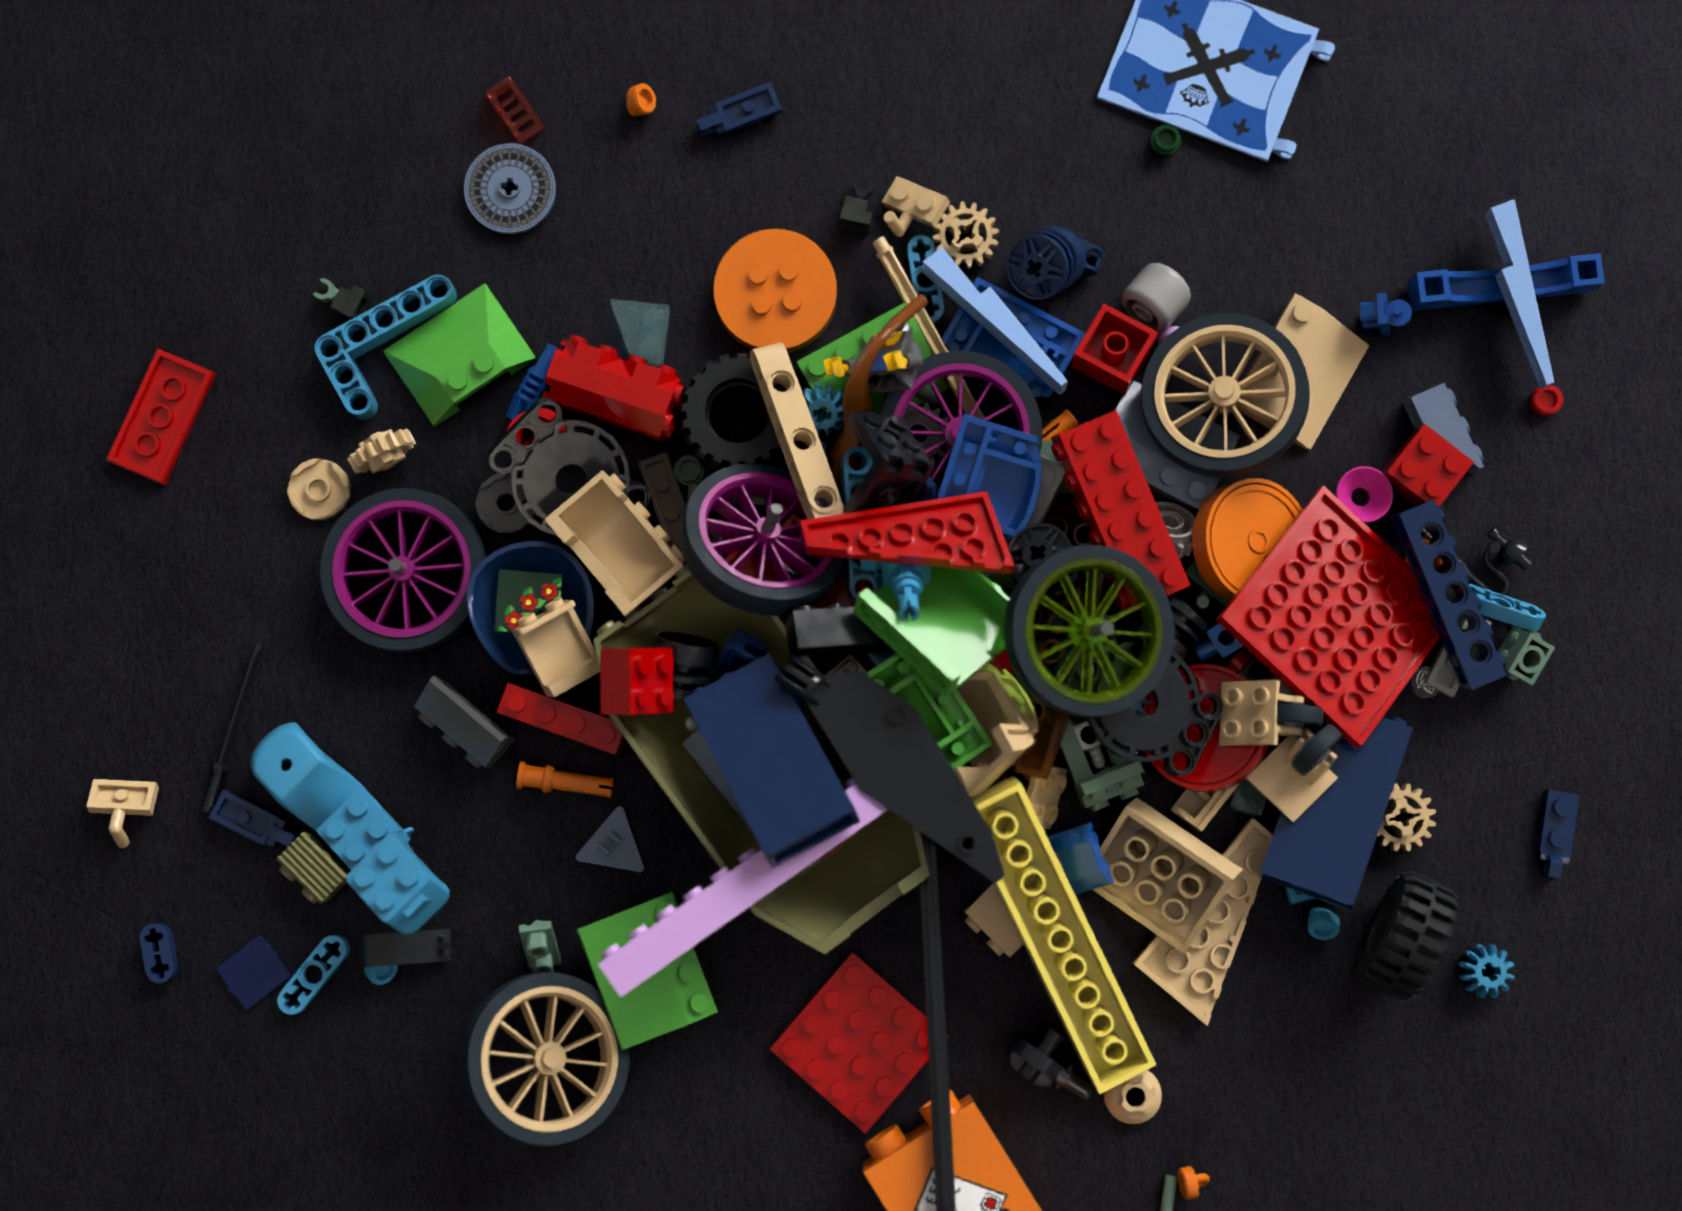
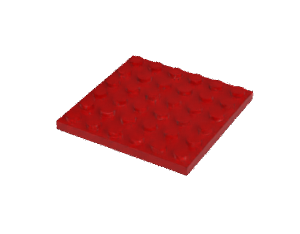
M1325 486L1317 489L1216 619L1295 694L1304 697V702L1307 705L1322 708L1323 719L1338 729L1343 735L1342 737L1355 749L1364 744L1440 639L1410 565Z

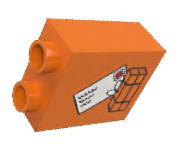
M950 1089L956 1209L958 1211H1042L970 1094L958 1101ZM931 1100L919 1109V1112L926 1121L904 1136L898 1125L894 1124L865 1143V1147L871 1157L862 1162L863 1173L887 1211H936Z

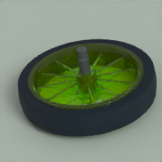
M1099 545L1071 546L1051 553L1038 561L1017 583L1005 613V649L1018 680L1041 703L1059 712L1077 717L1108 716L1121 712L1140 702L1156 687L1162 678L1173 650V614L1161 584L1154 574L1139 560L1125 552ZM1087 570L1085 610L1067 575L1073 571ZM1098 571L1113 577L1116 581L1095 613ZM1058 579L1077 617L1044 595L1047 589ZM1122 585H1124L1137 603L1103 620L1104 614ZM1039 602H1042L1069 621V627L1034 625V617ZM1138 608L1140 609L1144 633L1114 631L1112 622ZM1033 629L1068 632L1069 639L1038 654L1034 643ZM1108 635L1144 637L1138 660L1106 637ZM1073 643L1075 647L1054 678L1045 668L1041 659ZM1101 644L1133 666L1131 672L1122 681H1118ZM1083 650L1082 690L1077 691L1065 686L1062 682ZM1093 651L1111 686L1109 689L1091 693Z

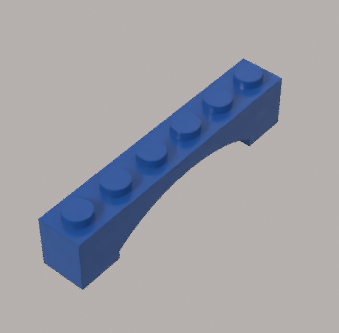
M1601 253L1570 256L1561 260L1529 265L1536 298L1590 293L1605 284ZM1444 269L1417 272L1407 281L1411 310L1419 311L1504 302L1505 300L1495 277L1501 269L1483 271H1448Z

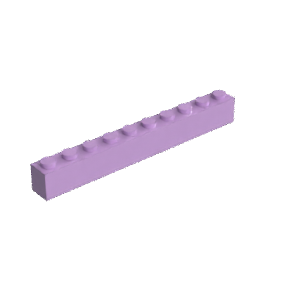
M853 778L845 783L848 787L845 792L860 819L859 823L773 869L763 850L756 852L753 847L737 858L741 864L732 871H729L726 866L710 877L713 881L712 885L704 890L697 886L683 896L686 903L675 910L673 905H670L657 914L656 917L659 922L649 929L643 924L628 935L631 939L629 943L621 948L616 943L600 955L604 960L598 964L618 995L622 997L888 809L861 791Z

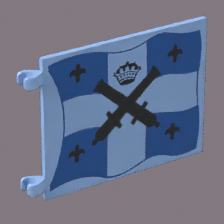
M1135 0L1097 99L1266 162L1271 152L1284 159H1290L1295 152L1296 143L1286 139H1279L1277 136L1309 54L1322 61H1328L1333 54L1335 46L1328 41L1315 40L1319 31L1318 28L1242 0Z

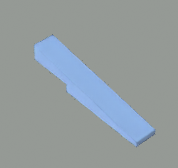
M1515 199L1490 208L1485 214V218L1505 266L1495 277L1538 387L1541 390L1553 384L1554 378Z
M943 247L923 261L922 272L1054 391L1059 395L1066 391L1067 379L991 287L980 294Z

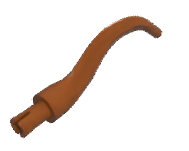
M919 294L900 310L880 330L860 356L848 379L843 396L844 429L836 439L829 454L833 460L830 470L839 492L841 490L840 460L842 456L853 447L865 448L847 419L853 410L866 413L868 411L872 412L873 405L868 383L872 366L890 336L928 304L927 299L922 294ZM857 455L849 456V466L856 468L861 458Z

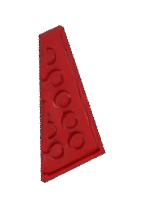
M987 491L800 521L799 529L807 554L1005 574H1013L1015 566Z

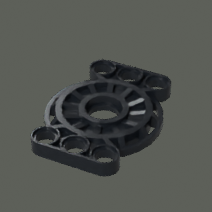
M545 397L537 400L488 451V463L495 472L499 474L511 473L512 495L519 511L538 529L555 536L558 535L551 527H548L549 524L544 519L576 493L563 492L556 486V474L565 465H578L584 470L586 477L584 485L602 470L609 477L615 473L621 481L623 480V484L626 486L623 490L626 496L633 489H641L644 497L640 503L645 508L650 503V492L645 485L638 481L630 482L627 458L613 436L600 426L587 421L561 420V408L551 398ZM544 405H551L555 408V416L550 421H542L538 417V411ZM574 426L592 429V431L589 433L581 429H574ZM530 428L533 431L532 440L526 444L519 443L516 440L518 430ZM600 434L609 439L615 447L608 448L598 438ZM502 450L508 451L511 454L509 464L506 466L496 465L494 463V456L497 452ZM618 454L622 460L624 472L618 471V465L614 458ZM516 485H521L525 499L522 503L518 497ZM532 508L537 515L542 517L541 522L531 517L526 510Z
M1113 631L1111 635L1107 636L1108 647L1105 650H1100L1094 644V637L1085 638L1059 688L1067 691L1069 688H1075L1079 692L1080 697L1087 698L1100 697L1116 691L1133 677L1145 656V651L1132 652L1131 646L1147 647L1148 641H1128L1118 645L1117 636ZM1172 650L1171 659L1173 661L1168 663L1162 678L1152 690L1155 698V708L1150 715L1142 717L1136 715L1131 708H1127L1108 716L1087 717L1086 719L1092 733L1101 745L1114 755L1135 762H1150L1163 759L1164 768L1170 775L1183 776L1194 770L1222 714L1223 701L1215 692L1199 693L1198 685L1191 669ZM1083 660L1090 661L1094 666V674L1090 678L1084 677L1080 672V664ZM1178 667H1180V669L1185 674L1189 685H1186L1183 676L1177 669ZM1188 691H1191L1192 698L1190 699ZM1204 697L1209 698L1213 702L1214 709L1210 715L1204 714L1200 708L1201 700ZM1190 725H1195L1200 731V738L1196 743L1191 742L1187 737L1186 731ZM1110 742H1112V743H1114L1115 745H1117V746L1123 748L1124 751L1119 750L1118 748H1116V747H1115L1113 744H1111ZM1136 751H1149L1152 756H1135ZM1177 752L1182 753L1186 758V767L1181 771L1173 765V756Z

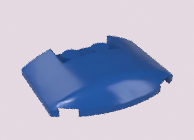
M977 277L973 285L981 294L991 287L1063 375L1086 333ZM961 306L959 307L942 337V341L945 346L947 345L949 351H970L995 358L1016 372L1027 384L1034 397H1051L1054 390Z
M963 414L936 499L987 491L1008 547L1015 535L1026 527L1039 494L1042 461H1040L1037 444H1039L1037 436Z

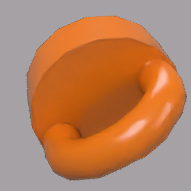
M643 83L629 88L626 96V106L630 115L643 116L654 111L656 97L649 85Z
M1191 1166L1179 1168L1177 1171L1178 1185L1183 1198L1186 1200L1198 1198L1199 1187L1209 1182V1175L1205 1173L1195 1174Z

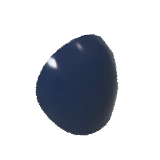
M526 541L514 543L494 551L483 559L471 574L467 588L468 613L477 637L495 662L514 675L535 676L513 632L505 623L504 611L510 602L518 614L530 612L521 609L519 597L522 596L523 590L531 584L535 598L546 600L540 595L542 584L545 582L550 584L555 578L562 577L561 587L557 588V590H561L563 601H574L576 606L573 609L588 637H590L592 631L594 598L587 573L572 554L560 546L547 542ZM547 601L539 609H534L535 615L538 616L547 611L545 605L551 601ZM499 623L501 626L505 627L508 630V632L498 631Z

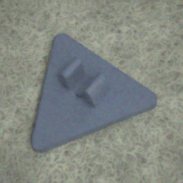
M616 807L577 853L576 859L578 861L636 872L644 870V865L623 807Z

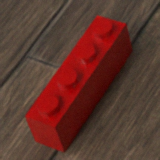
M507 683L497 713L617 756L620 755L625 741L624 735L613 720Z

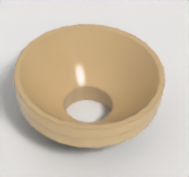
M1148 1070L1104 1092V1101L1109 1112L1116 1119L1127 1124H1139L1151 1119L1158 1111L1162 1099L1160 1084L1157 1078ZM1137 1087L1143 1090L1144 1101L1141 1105L1131 1106L1127 1103L1126 1094L1131 1088Z

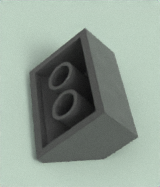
M436 676L429 680L414 706L421 712L417 717L430 728L436 725L444 732L441 736L442 739L455 749L458 745L467 752L465 758L478 769L482 765L490 769L514 742L511 736L448 682Z

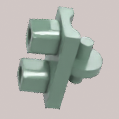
M536 920L530 926L525 924L519 925V934L529 968H533V973L554 972V965L561 964V955L551 921Z

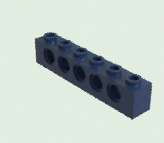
M1434 500L1390 516L1461 690H1474L1507 676L1504 671L1506 667L1504 657L1495 649L1492 642L1494 637L1492 628L1488 622L1483 620L1480 613V599L1475 592L1471 591L1468 584V570L1463 563L1459 562L1456 555L1457 544L1453 536L1447 533L1443 523L1445 522V515L1441 507L1436 505ZM1424 528L1428 529L1432 535V540L1429 544H1426L1421 537ZM1436 557L1440 558L1444 564V569L1441 573H1438L1433 566ZM1449 586L1456 593L1455 600L1452 603L1447 600L1445 595L1446 589ZM1461 615L1468 622L1467 629L1464 632L1458 627V619ZM1473 645H1476L1480 651L1479 658L1476 661L1470 656V648Z

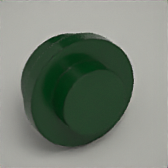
M1169 125L1157 127L1150 137L1152 149L1162 156L1174 154L1181 144L1179 132Z
M685 455L675 463L674 474L679 483L685 486L696 485L703 479L705 467L703 462L694 455Z

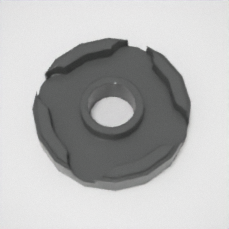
M498 473L489 477L482 483L476 498L475 506L479 518L489 529L501 534L517 533L523 531L531 524L519 511L516 502L510 511H502L499 508V500L503 496H513L510 484L511 473ZM516 485L518 497L522 503L525 496L521 485ZM532 508L527 509L526 511L530 516L535 518V511Z

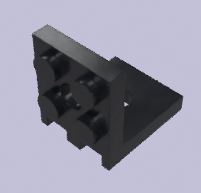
M853 410L847 421L874 462L844 507V514L912 503L935 469L923 451L921 443L915 439L908 428L907 422L898 416L889 417L878 415L871 411L866 413Z

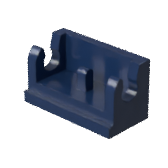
M739 628L723 646L713 675V682L717 681L727 672H734L746 666L754 658L765 656L769 645Z

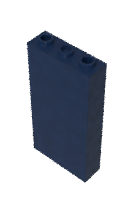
M767 654L763 657L754 658L752 662H748L746 666L734 672L723 674L717 681L706 687L696 688L689 696L683 699L773 869L859 823L860 819L791 692L773 680L780 672L770 654Z
M1390 716L1388 719L1382 717L1361 747L1355 749L1342 737L1338 744L1321 761V763L1324 760L1326 761L1332 752L1338 756L1329 768L1338 779L1294 823L1282 812L1280 813L1259 878L1351 911L1413 727L1407 726L1405 720ZM1324 719L1322 726L1310 728V731L1314 734L1312 738L1329 725Z

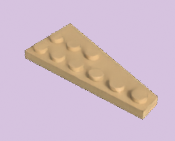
M1250 818L1221 854L1243 870L1188 951L1183 954L1161 937L1155 935L1132 963L1206 1026L1209 1024L1212 1016L1211 1012L1216 999L1220 995L1223 980L1228 968H1230L1251 905L1255 901L1256 892L1261 881L1259 874L1273 836L1271 832L1254 818Z

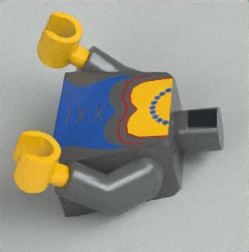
M905 323L899 327L879 352L868 379L870 393L911 390L917 369L922 367L924 361L921 347L911 337L913 329ZM877 334L869 339L860 355L855 359L843 361L841 357L825 359L823 364L826 376H850L860 356Z

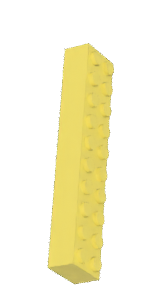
M1012 776L986 789L983 793L971 797L991 830L1004 871L1003 878L998 882H994L1092 1085L1099 1094H1102L1156 1066V1062L1021 782Z

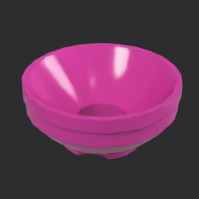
M1360 466L1351 469L1340 478L1336 486L1335 496L1363 523H1369L1378 520L1387 513L1392 504L1393 489L1390 481L1381 471L1368 466ZM1354 489L1366 491L1368 494L1366 505L1357 506L1353 503L1351 495Z

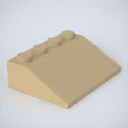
M1295 293L1287 302L1274 328L1290 340L1298 351L1307 372L1310 389L1309 408L1304 425L1294 443L1310 451L1369 345L1323 308ZM1259 352L1245 378L1271 364L1272 361ZM1277 369L1243 390L1284 389L1285 387ZM1285 397L1242 399L1277 417H1280L1285 403ZM1236 406L1239 412L1265 427L1272 429L1274 424Z
M1136 797L1124 808L1099 849L1102 858L1105 859L1110 867L1108 877L1112 876L1114 882L1092 890L1185 954L1243 869Z

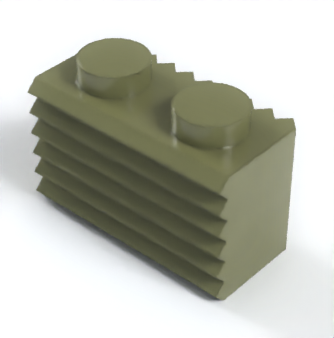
M310 832L301 833L276 859L282 865L279 868L280 872L290 881L296 879L304 887L301 890L302 894L314 904L317 901L320 904L327 903L347 883L346 877L350 873Z

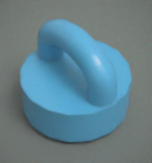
M1312 908L1309 912L1308 932L1312 937L1320 940L1332 939L1340 932L1339 918L1326 908Z
M398 965L364 967L365 975L375 985L388 983L394 978L398 970Z

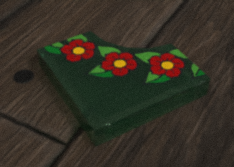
M499 569L494 633L514 635L511 630L519 626L517 622L519 619L533 612L536 615L544 611L546 604L560 598L562 574Z

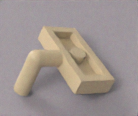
M896 176L882 203L886 208L901 213V216L898 219L893 211H888L884 214V220L896 236L904 235L913 219L935 228L950 201L947 196Z
M93 779L86 808L89 813L112 814L109 832L117 846L125 848L130 843L122 828L125 814L153 816L159 787L156 782Z

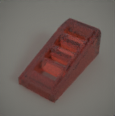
M510 75L484 92V96L519 144H522L545 128ZM510 90L512 95L499 103L496 98ZM517 100L519 105L506 113L503 108ZM524 109L527 114L513 123L510 118ZM531 119L534 124L520 133L517 128Z

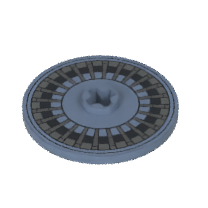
M508 143L487 149L473 161L465 177L464 195L470 212L484 227L497 233L518 234L536 227L547 217L555 201L556 182L551 167L538 152L524 145ZM509 182H513L515 188H517V190L511 192V195H507L503 187L509 186Z

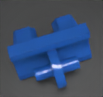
M1377 293V301L1360 303L1361 323H1363V329H1380L1382 336L1391 335L1390 325L1402 327L1409 323L1412 318V310L1408 302L1397 299L1389 303L1387 293Z

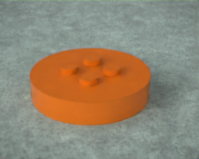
M785 229L757 231L740 239L723 256L714 279L716 309L727 332L743 346L752 350L782 342L787 353L796 352L818 339L828 327L833 317L837 299L835 273L826 254L809 238Z
M1244 479L1217 488L1200 506L1192 531L1193 554L1203 579L1222 598L1228 601L1232 600L1302 510L1297 500L1286 489L1266 479Z

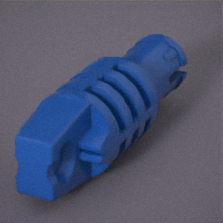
M547 343L535 367L531 366L527 370L528 374L522 379L523 383H520L519 390L515 392L506 413V417L512 421L516 416L528 410L537 400L542 398L543 391L548 392L549 385L545 384V378L556 349H558L557 347Z

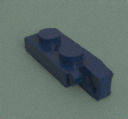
M771 82L714 103V107L708 109L709 115L696 120L697 127L701 136L716 131L718 136L729 134L782 113V108Z
M225 789L222 790L208 817L241 835L271 847H275L277 842L289 847L299 837V835L284 828L287 821L281 819L280 816Z
M1550 789L1544 791L1536 851L1539 852V859L1544 860L1543 877L1561 879L1563 864H1569L1580 796L1578 794Z

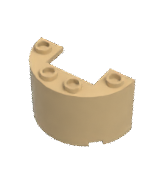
M602 470L544 520L559 538L575 552L606 589L605 593L620 611L627 616L671 579L677 571L683 568L685 560L682 552L675 544L671 548L669 547L667 542L671 538L662 527L658 525L654 528L647 518L651 514L639 501L634 505L624 494L623 490L626 486L617 475L613 473L609 477Z
M990 663L957 688L993 743L992 746L969 761L973 767H956L954 769L970 797L983 793L1035 741L1033 739L1034 734L1038 732L1037 715L1027 693L1005 668L1000 672Z

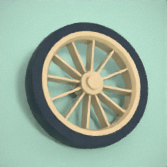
M1232 313L1200 317L1173 331L1153 353L1147 365L1141 389V406L1144 421L1149 433L1161 451L1184 469L1214 478H1233L1249 475L1260 471L1278 460L1298 437L1304 425L1310 401L1307 372L1298 351L1290 340L1264 321ZM1222 342L1223 376L1216 377L1198 349L1209 344ZM1225 342L1249 346L1232 377L1226 376ZM1255 349L1272 361L1271 364L1239 383L1237 382ZM1193 352L1212 382L1209 384L1176 366ZM1277 369L1285 387L1284 389L1243 390ZM1171 374L1207 391L1165 394ZM1285 397L1280 417L1242 400ZM1207 401L1173 422L1170 420L1165 403ZM1236 406L1274 424V426L1266 435L1257 440ZM1214 407L1194 443L1177 430V428ZM1220 412L1224 416V450H1214L1200 446ZM1231 413L1234 414L1252 444L1228 450L1227 416Z
M554 972L524 975L509 981L493 991L483 1000L472 1015L466 1027L460 1050L462 1084L466 1096L477 1115L500 1135L517 1143L538 1147L568 1143L583 1137L598 1127L618 1103L625 1088L630 1063L629 1048L621 1050L599 990L579 978ZM548 997L544 1039H542L528 1004V1000L533 998ZM557 999L572 1004L576 1009L552 1042ZM518 1005L521 1007L535 1045L502 1021ZM583 1013L592 1024L595 1032L562 1048L560 1044ZM498 1026L530 1052L527 1054L490 1051L491 1042ZM598 1038L601 1055L600 1062L566 1059L565 1052ZM489 1055L524 1058V1062L527 1065L492 1081L489 1069ZM565 1063L600 1066L593 1089L588 1088L565 1070ZM532 1069L533 1071L507 1106L500 1098L494 1086ZM557 1073L588 1096L572 1112ZM539 1076L534 1120L517 1114L514 1110ZM549 1078L564 1116L551 1121H543Z

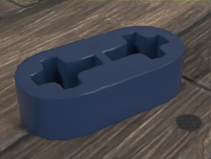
M152 923L145 926L140 933V945L146 975L155 983L168 982L178 972V960L172 931L163 923ZM154 929H156L157 933L163 934V939L158 941L159 951L157 943L155 941L150 942L149 936L154 934ZM159 954L162 964H168L169 970L164 972V977L162 973H156L155 967L160 965Z

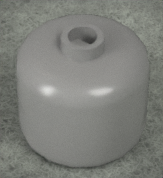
M1150 263L1124 289L1121 301L1129 317L1157 332H1162L1168 329L1188 306L1191 292L1183 277L1175 270L1161 263Z

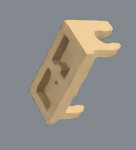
M1238 785L1218 792H1196L1185 789L1170 811L1196 832H1202Z

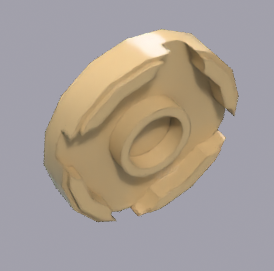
M311 459L301 463L292 472L289 487L287 488V495L294 509L302 516L312 520H327L337 516L345 509L351 493L350 481L342 468L334 462L322 459Z

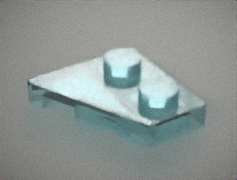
M611 299L610 304L628 353L646 359L647 365L658 367L659 364L664 365L670 305Z

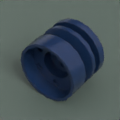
M1048 226L1019 239L1010 248L1006 258V273L1011 285L1019 294L1029 299L1043 300L1072 286L1082 276L1086 265L1085 250L1081 240L1072 231L1062 226Z

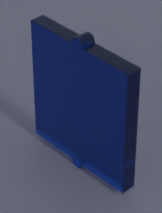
M262 934L216 968L228 984V991L236 995L246 1010H249L293 976L279 958L281 956L280 952H275Z

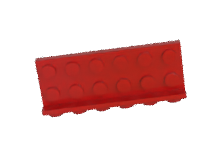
M1117 410L1051 437L1053 442L1051 444L1052 453L1058 462L1061 461L1065 470L1063 474L1065 484L1070 491H1074L1078 501L1076 503L1077 512L1083 521L1086 520L1091 531L1088 533L1091 545L1114 548L1139 560L1154 574L1167 596L1191 586ZM1102 568L1105 577L1108 580L1111 579L1116 590L1113 592V596L1120 609H1124L1125 613H1130L1143 607L1137 593L1123 578L1112 571Z

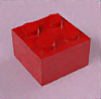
M1103 304L1074 352L1071 368L1125 396L1154 348L1159 332Z
M1423 424L1411 434L1382 473L1390 481L1392 489L1413 506L1434 500L1436 505L1441 506L1474 462L1426 424Z
M673 648L600 649L601 714L638 715L673 712Z

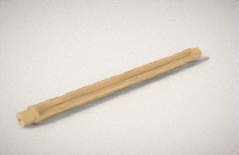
M884 236L872 242L877 251L876 256L883 263L903 302L908 305L918 295L893 251V246H889ZM925 308L921 309L913 317L931 353L936 355L949 352ZM958 376L945 377L958 400ZM963 379L962 409L965 414L969 415L977 402ZM978 406L973 417L984 419L985 417Z

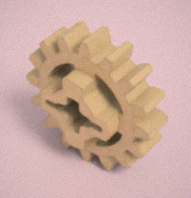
M961 202L958 210L950 205L948 207L949 215L943 214L940 219L941 223H938L935 228L933 227V230L939 234L934 235L932 241L936 244L940 243L936 251L943 247L958 267L961 263H965L967 270H970L972 262H976L979 267L983 265V256L991 259L993 252L989 248H997L998 241L993 238L998 236L999 229L991 228L995 224L996 219L995 217L986 218L988 209L984 208L981 212L976 211L977 203H973L971 208L968 209L965 203ZM965 217H966V218H970V219H967V220H960V219H959V218H965ZM981 226L983 227L986 234L985 242L983 241V238L979 235V230ZM972 229L971 237H966L959 243L960 235H964ZM946 230L948 231V234L952 236V242L950 246L946 241ZM961 252H972V254H960Z
M392 429L384 432L379 431L359 443V448L355 450V453L349 455L348 461L356 474L360 472L365 473L368 470H371L372 473L381 470L385 471L405 459V454L408 453L407 450L414 448L413 445L416 442L408 429L403 431L399 429L394 433Z
M1397 783L1394 784L1388 802L1389 807L1385 811L1377 836H1381L1380 846H1386L1390 842V849L1392 851H1398L1400 844L1404 851H1411V843L1416 847H1421L1423 844L1420 838H1430L1432 836L1427 831V827L1436 826L1434 821L1429 820V816L1435 814L1436 810L1428 809L1426 806L1431 801L1430 797L1420 798L1422 789L1416 788L1411 792V784H1403L1401 790ZM1406 798L1413 801L1417 808L1414 809L1408 805ZM1400 813L1412 814V816L1406 817L1401 822L1389 820ZM1418 820H1420L1418 828L1413 833L1414 825ZM1383 826H1388L1394 830V835L1397 838L1390 835Z

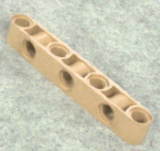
M778 342L750 350L751 365L806 518L814 519L844 514L839 491L784 344ZM773 385H783L787 391L779 392ZM802 441L808 449H798L794 442ZM815 499H824L829 507H819L815 503Z

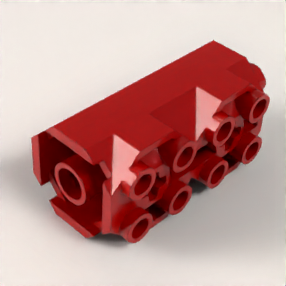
M570 335L569 340H562L560 345L563 350L556 349L545 378V384L550 385V391H543L542 398L547 397L555 400L560 408L661 442L664 437L671 439L676 426L674 414L676 408L679 409V403H682L683 398L681 394L684 389L681 379L675 375L677 370L663 364H659L658 368L647 365L646 359L629 354L628 360L620 359L621 357L616 355V349L600 344L599 348L588 345V340L577 335Z

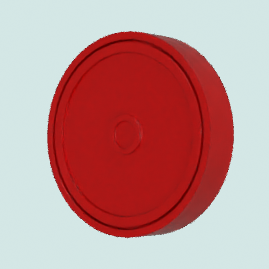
M1212 664L1188 666L1196 680L1199 693L1212 691L1221 697L1222 682L1247 681L1238 673L1222 666ZM1179 669L1178 671L1183 676L1186 685H1189L1185 674ZM1188 691L1190 699L1192 698L1191 691ZM1152 692L1148 697L1153 701L1152 705L1144 706V709L1148 712L1147 716L1155 708V698ZM1204 697L1201 700L1200 708L1204 714L1210 715L1213 712L1214 705L1209 698ZM1219 718L1191 773L1183 776H1173L1165 770L1163 759L1150 762L1165 778L1183 788L1196 792H1218L1232 788L1246 780V777L1262 762L1269 745L1220 746ZM1190 725L1187 728L1186 734L1191 742L1196 743L1200 738V731L1195 725ZM1145 751L1147 757L1152 756L1149 751ZM1179 752L1173 756V765L1176 769L1181 771L1186 767V758Z

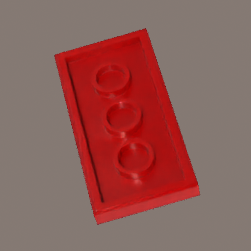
M157 348L106 461L166 485L216 373Z

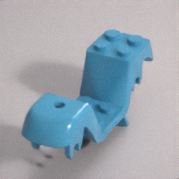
M289 722L278 726L258 743L253 750L250 761L251 771L255 778L281 806L314 829L348 866L351 872L346 877L347 882L383 922L401 934H411L419 930L447 902L449 888L427 868L408 844L411 840L409 836L413 833L414 829L412 827L402 829L356 778L326 755L297 723ZM290 759L292 766L289 770L284 771L282 763L284 760Z

